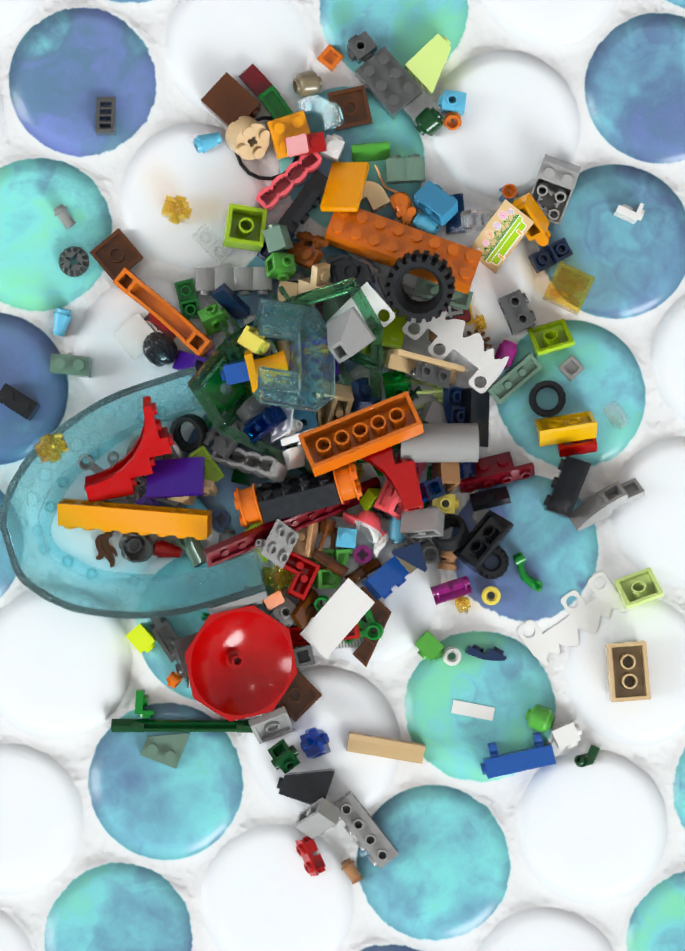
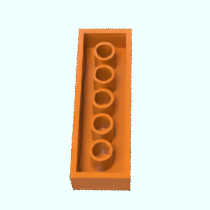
M405 391L302 433L298 437L314 477H317L423 434L424 431L408 391Z

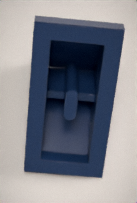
M420 542L392 550L391 554L426 572L427 566Z

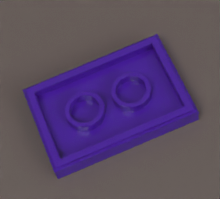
M191 457L155 460L156 465L153 466V474L147 475V499L204 495L205 458Z

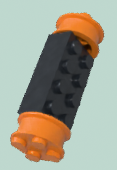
M355 462L314 477L313 473H302L298 477L285 478L283 482L272 484L269 482L264 483L257 488L255 483H252V487L241 490L237 487L236 491H233L236 510H239L241 527L249 529V525L264 524L276 521V519L280 520L340 504V501L344 504V501L357 498L360 500L363 494Z

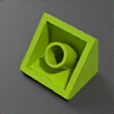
M564 319L527 329L535 358L571 348L575 345Z

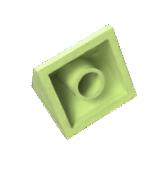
M650 567L614 580L623 606L626 609L664 596Z

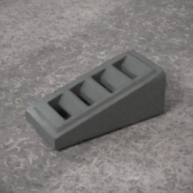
M97 97V136L116 135V97ZM101 102H112L111 106H101ZM101 110H111V113H101ZM101 117H111V120H101ZM101 124H111V127H101Z

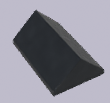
M462 388L460 407H466L464 423H478L479 447H488L490 394L487 390L481 394L473 388Z
M489 510L471 531L465 545L453 554L477 573L511 532L514 524Z

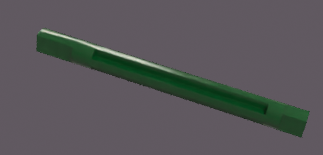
M112 719L111 732L253 733L248 722L250 719H239L231 722L228 720Z

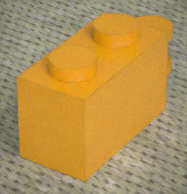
M529 192L514 200L512 205L534 221L525 234L528 240L532 241L535 239L540 246H546L551 237V233L548 230L550 222Z

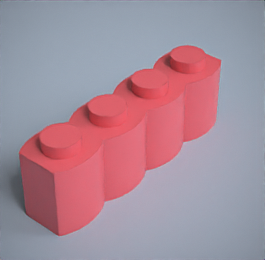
M318 153L300 156L299 161L291 163L285 170V173L278 175L270 186L265 187L258 193L256 197L258 205L262 209H268L267 212L275 209L280 200L287 198L292 193L294 187L303 184L309 174L314 173L321 167L322 157Z

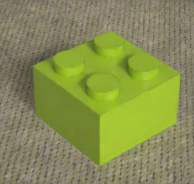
M230 203L226 213L222 246L260 252L264 243L262 231L266 227L268 209Z

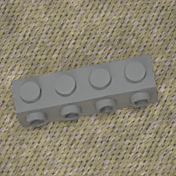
M351 791L334 804L340 809L339 821L342 819L345 822L346 826L344 828L350 836L355 835L358 839L356 843L362 851L366 850L370 854L368 859L374 866L378 865L382 868L399 855L398 850Z

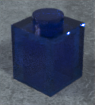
M440 476L419 484L423 503L447 495Z

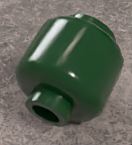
M426 107L415 118L417 124L415 128L421 135L426 133L432 136L442 127L443 116L434 107Z

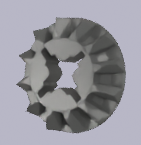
M71 246L64 249L60 254L58 263L64 274L70 277H78L87 271L89 257L82 248ZM77 255V261L81 265L74 264L71 267V262L67 258L73 259Z

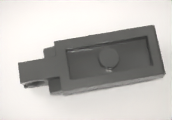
M153 611L148 614L153 623L149 625L152 629L151 632L172 663L176 659L170 654V642L180 638L169 621L164 616L160 618L157 612Z

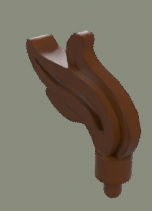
M115 530L100 534L95 539L98 551L96 559L101 560L105 557L109 561L110 567H114L115 557L118 556L116 549L109 544V539L113 536L112 533Z

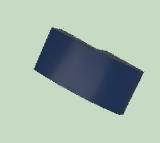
M564 237L530 255L528 258L538 274L573 255V252Z
M449 386V389L443 388V407L447 423H464L466 407H460L461 387Z
M475 644L472 647L468 645L465 653L484 660L505 661L507 658L503 655L504 651L495 646L493 649L488 647L485 654L482 653L484 649Z

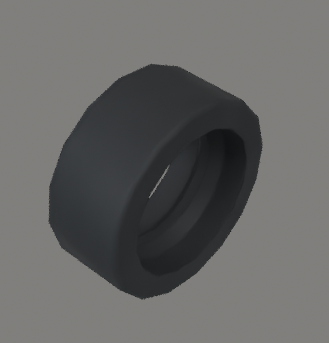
M551 380L537 383L529 394L531 409L542 417H552L558 414L564 408L566 402V394L563 388ZM543 388H551L557 392L558 403L551 410L541 409L536 402L537 393Z
M186 414L172 422L170 434H173L174 441L181 451L190 452L204 445L202 441L206 437L205 434L208 428L201 417L196 414ZM184 422H190L196 428L197 440L192 444L186 442L182 437L181 426Z
M455 514L445 515L444 531L450 527H459V532L449 539H441L440 536L432 537L435 545L445 552L460 549L469 538V531L465 521Z

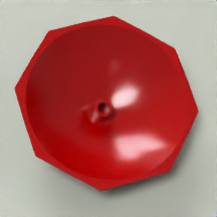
M254 605L209 615L185 652L193 698L230 722L273 711L297 674L290 630Z

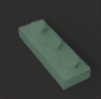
M418 277L413 296L430 300L439 292V284ZM454 290L453 297L448 306L468 311L473 292L468 291V294Z
M529 352L487 389V392L500 405L543 367L532 353Z

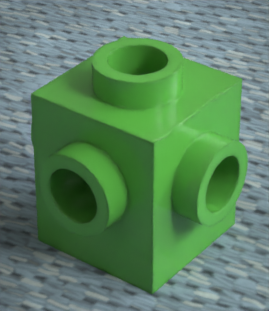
M273 252L265 260L267 278L286 281L296 272L297 264L293 254Z
M218 302L197 311L208 336L229 327L226 321L229 319L225 308H220Z

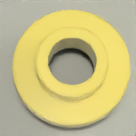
M488 586L482 591L481 597L487 605H495L499 602L501 593L498 588ZM489 592L494 593L493 599L487 597Z

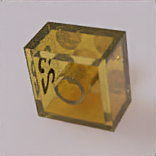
M560 261L542 299L577 315L595 277Z

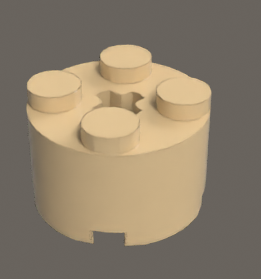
M241 116L237 121L232 122L228 126L225 139L229 148L245 160L261 159L264 157L269 146L270 132L254 118Z

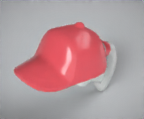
M364 509L357 515L343 512L344 521L356 526L355 528L362 532L369 542L374 544L373 553L375 557H378L379 552L389 541V534L382 528V522L377 513L370 510L365 511Z

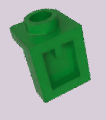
M137 689L135 714H139V718H150L151 715L155 714V710L144 709V706H148V695L145 694V690Z

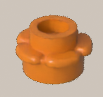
M448 112L443 119L444 126L449 130L459 128L462 124L460 114Z
M171 672L166 679L168 681L167 686L175 689L182 681V676H179L177 672Z

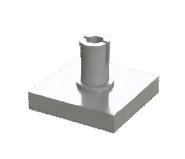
M284 706L248 720L259 744L295 730Z

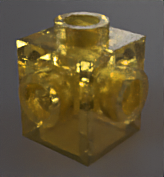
M178 195L175 198L166 196L161 215L169 218L168 221L171 223H185V220L190 218L192 208H189L190 204L186 201L185 197Z
M61 432L52 436L50 434L44 435L39 438L40 442L34 445L42 463L47 461L54 463L62 459L61 455L69 450Z
M275 564L274 567H263L262 586L272 587V591H284V588L289 587L293 574Z

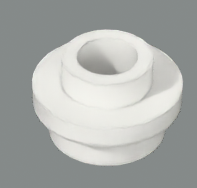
M451 646L444 650L442 658L447 665L454 666L461 661L462 655L458 648ZM451 652L455 653V658L453 660H450L448 658V655Z

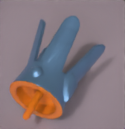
M506 184L499 189L502 192L499 198L500 202L508 199V202L512 204L514 197H518L517 188L513 184Z

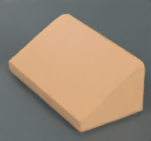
M319 521L295 531L299 534V537L292 549L293 552L305 558H312L315 552Z

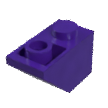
M179 350L172 368L208 381L215 363L206 358Z

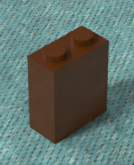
M227 72L201 99L202 105L227 128L232 122L237 121L239 117L250 116L255 118L261 111L260 102Z

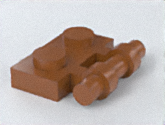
M299 231L296 237L301 241L299 244L293 242V248H290L286 254H293L297 265L312 270V265L318 264L324 255L320 251L321 248L327 247L329 242L322 236H313L310 232Z

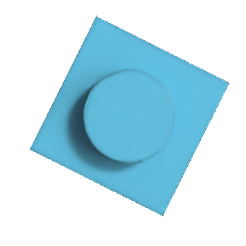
M338 527L336 547L355 549L357 529Z

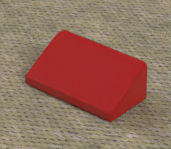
M596 438L557 444L559 457L597 452Z

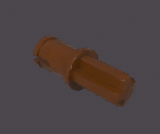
M318 548L312 555V558L325 566L326 570H331L342 579L349 570V568L335 560L336 557L332 558L322 550L318 551Z
M374 558L362 567L359 565V568L345 576L346 580L349 578L356 584L364 578L367 579V575L381 567V562L378 558Z

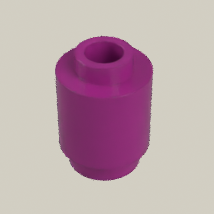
M503 340L499 344L494 359H503L509 356L504 370L511 368L517 353V344L508 340Z

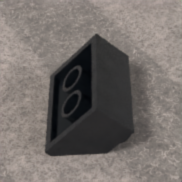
M566 456L565 460L561 459L557 468L560 470L558 477L554 476L550 486L553 488L551 495L547 494L543 503L546 506V511L563 518H570L591 463L570 456Z

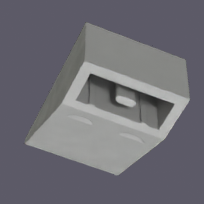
M545 154L531 195L549 222L560 225L579 177L581 167Z

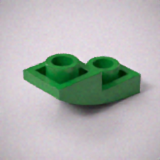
M193 278L174 282L182 315L188 320L198 318L197 311L201 309Z

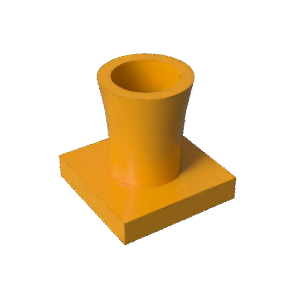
M245 350L244 357L253 393L261 392L260 380L290 376L284 350L258 359L254 358L253 352Z

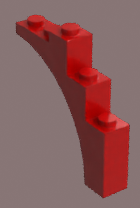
M151 396L143 397L144 424L140 437L134 447L112 467L85 477V490L89 503L135 494V486H138L137 477L153 474V466L156 465L155 456L172 453L171 445H174L173 434H169L167 427L162 428L161 420L156 418L158 409L156 402L152 403Z
M391 447L361 458L383 473L393 485L400 498L404 513L423 509L424 505L414 460L410 461L408 458L401 459L395 464Z

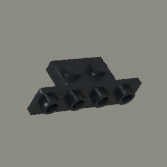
M315 171L279 220V225H286L289 231L295 233L301 223L304 225L310 217L309 212L312 208L316 209L321 202L320 197L324 193L328 179L325 175Z

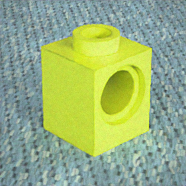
M142 623L126 635L127 639L140 653L144 651L148 653L156 646L154 642L157 639Z

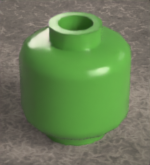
M536 704L532 709H528L525 719L528 720V726L531 729L546 732L548 729L551 730L555 721V715H553L552 709Z

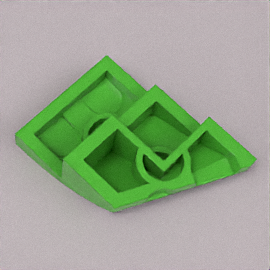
M322 548L323 552L332 558L336 557L335 560L347 567L346 564L350 555L353 554V548ZM307 558L321 566L311 587L317 589L338 587L341 581L340 576L329 569L326 570V567L315 559Z

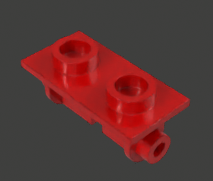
M305 836L302 840H296V851L305 862L304 868L310 876H318V873L324 872L326 865L321 854L313 855L318 850L314 839Z

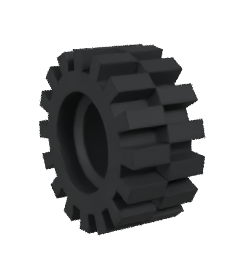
M500 546L492 553L499 560L498 566L490 570L483 564L477 571L480 576L486 579H497L508 570L509 557Z

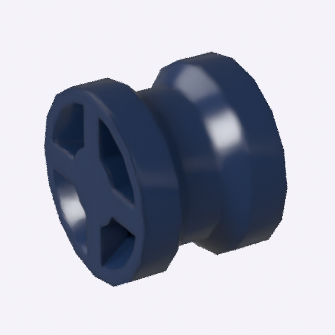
M217 510L212 514L213 526L219 529L229 526L231 516L227 511Z

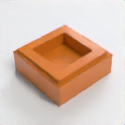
M329 44L317 60L332 72L344 56Z

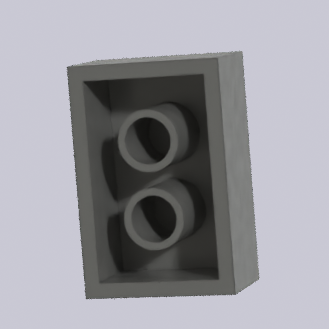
M385 46L355 71L357 79L365 85V88L392 119L421 95L422 89Z

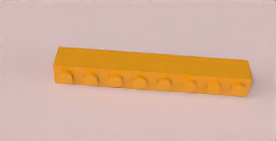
M66 498L57 503L58 526H64L65 529L79 527L86 531L101 529L102 532H112L115 530L120 531L122 534L138 532L139 535L157 534L159 537L174 535L180 539L194 537L196 540H205L212 533V510L103 501L89 503V500Z

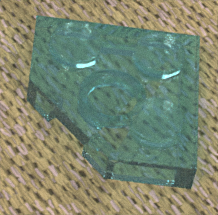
M312 94L298 101L300 110H304L310 133H324L345 123L339 105L317 94Z

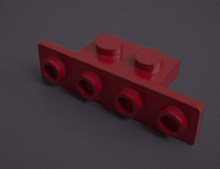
M510 451L480 458L478 462H473L476 476L460 480L459 488L461 493H471L478 489L491 488L502 483L508 484L515 480L528 479L535 475L534 464L528 463L514 467Z

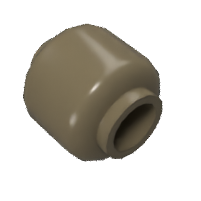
M314 71L298 73L295 79H293L294 92L299 94L300 97L317 95L322 87V79Z

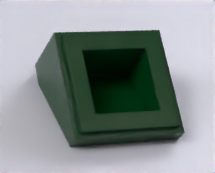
M234 469L231 482L250 486L252 473L245 474Z

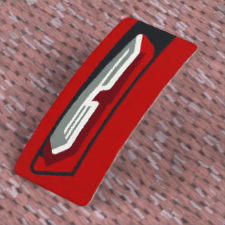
M150 312L144 318L154 332L164 333L170 336L172 340L176 338V335Z

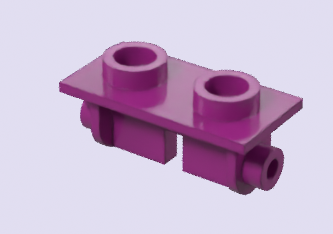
M467 575L430 587L436 605L473 593Z

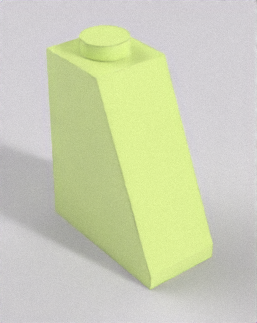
M439 34L431 39L404 67L409 75L430 96L435 91L451 51L450 41L445 36L441 37Z

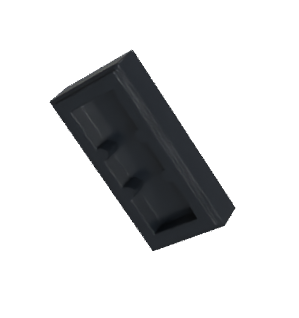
M506 486L469 494L473 511L511 503Z

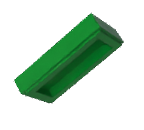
M273 85L257 96L273 119L293 113Z

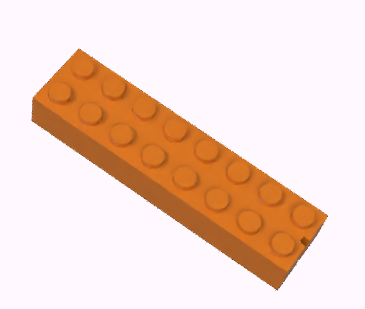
M360 208L358 212H333L324 239L328 240V245L392 267L399 257L403 258L404 254L408 252L410 255L413 254L414 250H419L420 253L428 250L431 256H434L436 253L440 255L438 258L440 261L443 259L447 261V268H452V277L455 276V290L468 294L483 253ZM414 269L408 272L438 284L436 277L425 269Z

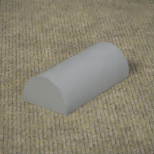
M478 423L422 424L423 434L400 443V460L408 458L410 461L414 460V463L478 462L479 459Z

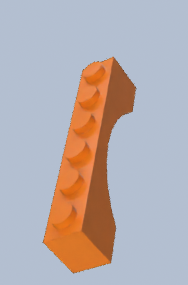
M124 268L113 281L118 288L150 312L198 356L204 358L215 344L212 339L131 270Z

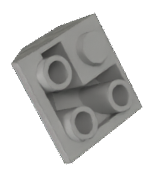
M355 307L350 308L327 323L328 349L339 364L355 355L376 339Z

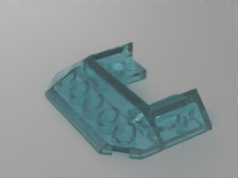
M264 298L259 299L253 326L258 327V336L290 341V371L262 366L258 369V388L253 396L259 403L317 412L335 397V357L328 349L327 323L315 307Z

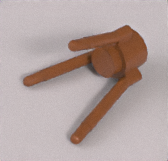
M325 518L319 522L318 531L320 530L319 533L322 534L318 551L322 550L326 536H330L331 533V548H335L338 529L335 527V521Z

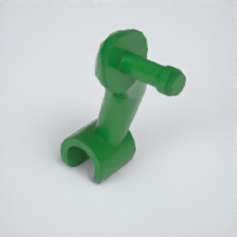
M523 553L515 554L513 560L521 580L534 591L541 592L543 583L529 576L525 571L523 563L526 562Z

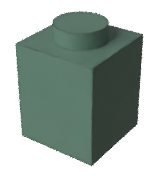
M273 223L268 225L269 229L262 231L269 253L283 252L293 248L286 225Z

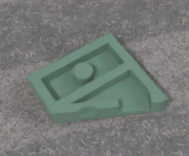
M190 733L147 736L140 755L176 769Z

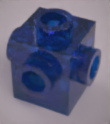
M314 727L306 730V734L300 736L302 741L300 746L303 752L306 753L307 758L315 759L331 752L328 744L329 737L324 730Z

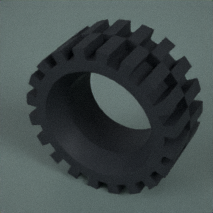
M414 250L411 255L408 252L404 254L403 258L399 257L386 279L387 302L391 301L390 308L392 310L396 308L398 310L396 315L400 318L403 314L406 315V321L411 322L412 318L416 319V323H421L422 319L430 322L434 316L437 319L441 316L442 311L445 312L454 294L455 276L452 277V268H447V261L445 259L442 261L438 259L440 255L436 253L434 256L429 255L430 251L424 250V253ZM414 269H425L431 272L438 281L439 292L428 301L412 299L403 288V277L405 274Z

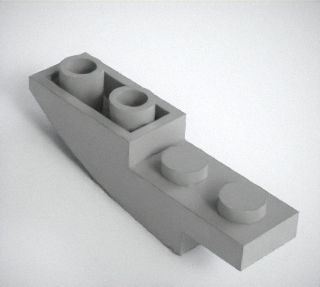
M636 478L623 484L617 481L584 501L572 512L569 520L576 530L580 531L612 516L611 511L645 496V490Z

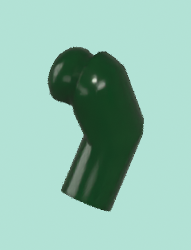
M591 744L588 753L575 757V764L578 767L592 765L600 748Z

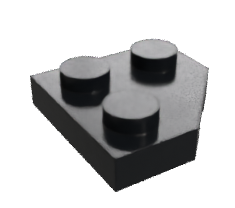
M346 254L326 260V263L331 264L330 274L339 297L359 290L366 282L370 285L375 283L371 269L366 263Z

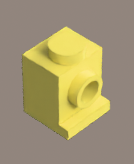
M246 325L237 341L258 355L266 353L271 345L265 339V334L258 331L255 327Z
M432 494L431 506L438 507L444 514H455V510H459V499H455V494ZM443 500H447L449 502L448 507L442 506Z

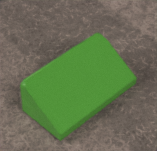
M390 142L351 145L352 161L368 162L389 159Z

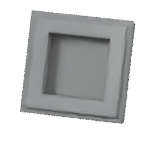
M570 355L558 369L571 382L585 367L573 355Z

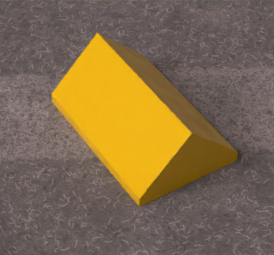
M591 411L534 419L539 447L596 438L597 421Z

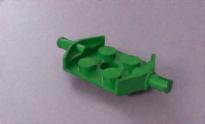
M238 349L233 361L243 359L244 351ZM233 361L215 362L209 379L200 397L197 399L207 412L204 422L209 429L214 418L216 419L218 416H221L224 410L230 416L234 415L250 382L249 380L229 385L230 392L228 394H223L220 391L221 385L226 383V381H222L220 370H223V364Z

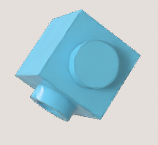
M444 90L443 95H439L438 101L441 113L457 112L463 115L467 93Z

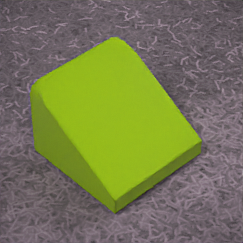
M367 489L359 502L365 511L374 506L382 489Z

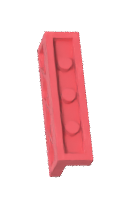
M400 453L395 461V464H397L400 460ZM415 463L418 480L427 463ZM386 479L374 507L400 520L403 511L400 498L393 485ZM398 503V508L396 512H394V509Z

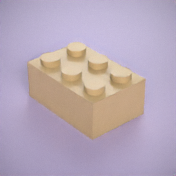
M646 641L605 643L609 701L650 700Z

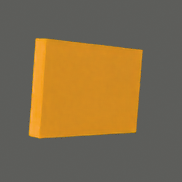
M332 162L320 205L322 212H358L370 168L368 162Z

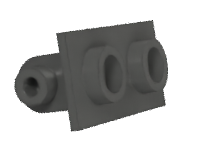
M417 360L416 368H412L410 371V375L414 379L449 389L451 370Z

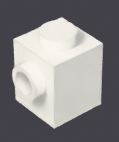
M327 134L325 138L327 151L320 152V156L333 162H338L345 147V141H342L343 138L336 134H332V136Z
M572 721L550 730L559 749L567 747V749L578 745L577 742L581 740L579 735L582 732L579 725H574Z

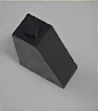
M322 769L286 773L284 778H279L276 787L280 789L278 794L310 805L322 797L326 799L335 770Z

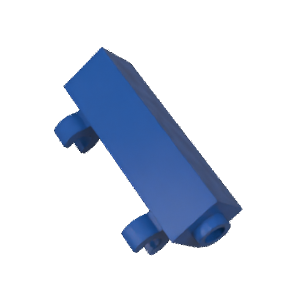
M540 732L532 733L535 743L534 747L498 754L495 742L487 743L490 756L483 758L484 763H480L482 774H486L487 778L490 779L556 764L552 744H543Z

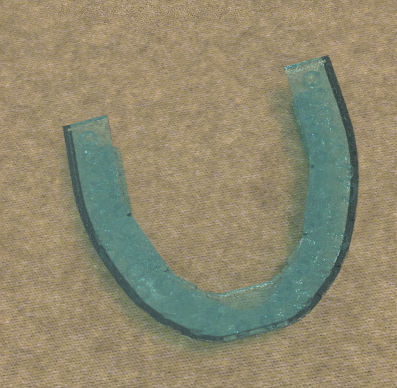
M196 366L131 386L99 400L61 424L23 460L8 485L0 507V530L17 578L38 596L75 613L121 619H145L186 614L266 590L262 570L254 552L183 575L135 574L95 568L65 552L52 538L51 526L57 512V503L63 499L73 481L84 472V470L79 468L78 463L81 460L84 463H89V459L85 458L89 454L95 462L134 431L143 428V397L151 396L152 403L156 402L158 409L156 418L160 419L161 422L203 408L202 405L207 404L203 391L204 387Z

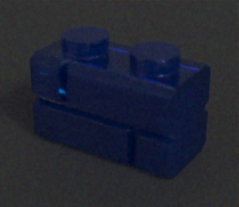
M275 403L243 427V431L251 442L256 443L284 422L287 416L281 407Z

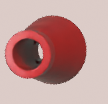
M162 539L160 541L156 540L153 555L157 556V558H180L182 549Z

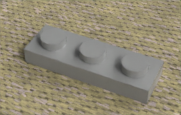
M259 589L209 605L207 609L211 615L245 607L249 604L259 605L268 597L265 590Z

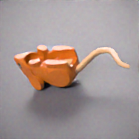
M375 164L374 166L382 186L394 193L389 200L393 211H396L397 220L402 219V224L410 226L413 218L416 216V208L412 206L411 200L406 193L389 188L384 183Z

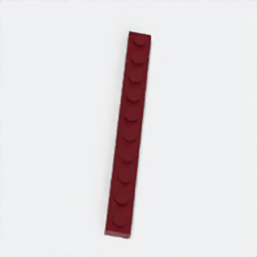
M377 476L360 483L363 495L368 488L381 489L380 480ZM353 498L344 501V504L340 501V504L283 518L280 521L294 531H297L360 504V500ZM275 521L264 523L203 549L205 563L208 567H212L256 548L255 542L258 539H267Z

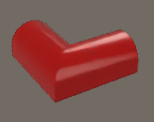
M291 551L283 569L294 574V577L286 593L304 601L321 566Z

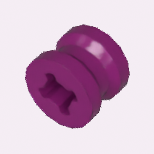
M360 545L355 548L353 557L357 563L366 564L372 558V551L368 546Z

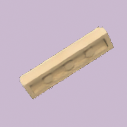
M388 349L384 368L410 374L411 369L416 368L417 360L451 370L450 385H455L457 372H465L466 367L402 349Z
M349 731L346 751L422 764L426 745Z

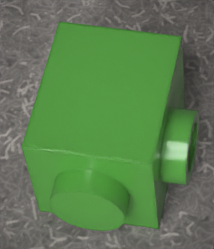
M426 631L414 643L419 649L417 653L424 660L427 658L431 661L433 659L437 660L444 653L442 650L444 646L429 631Z

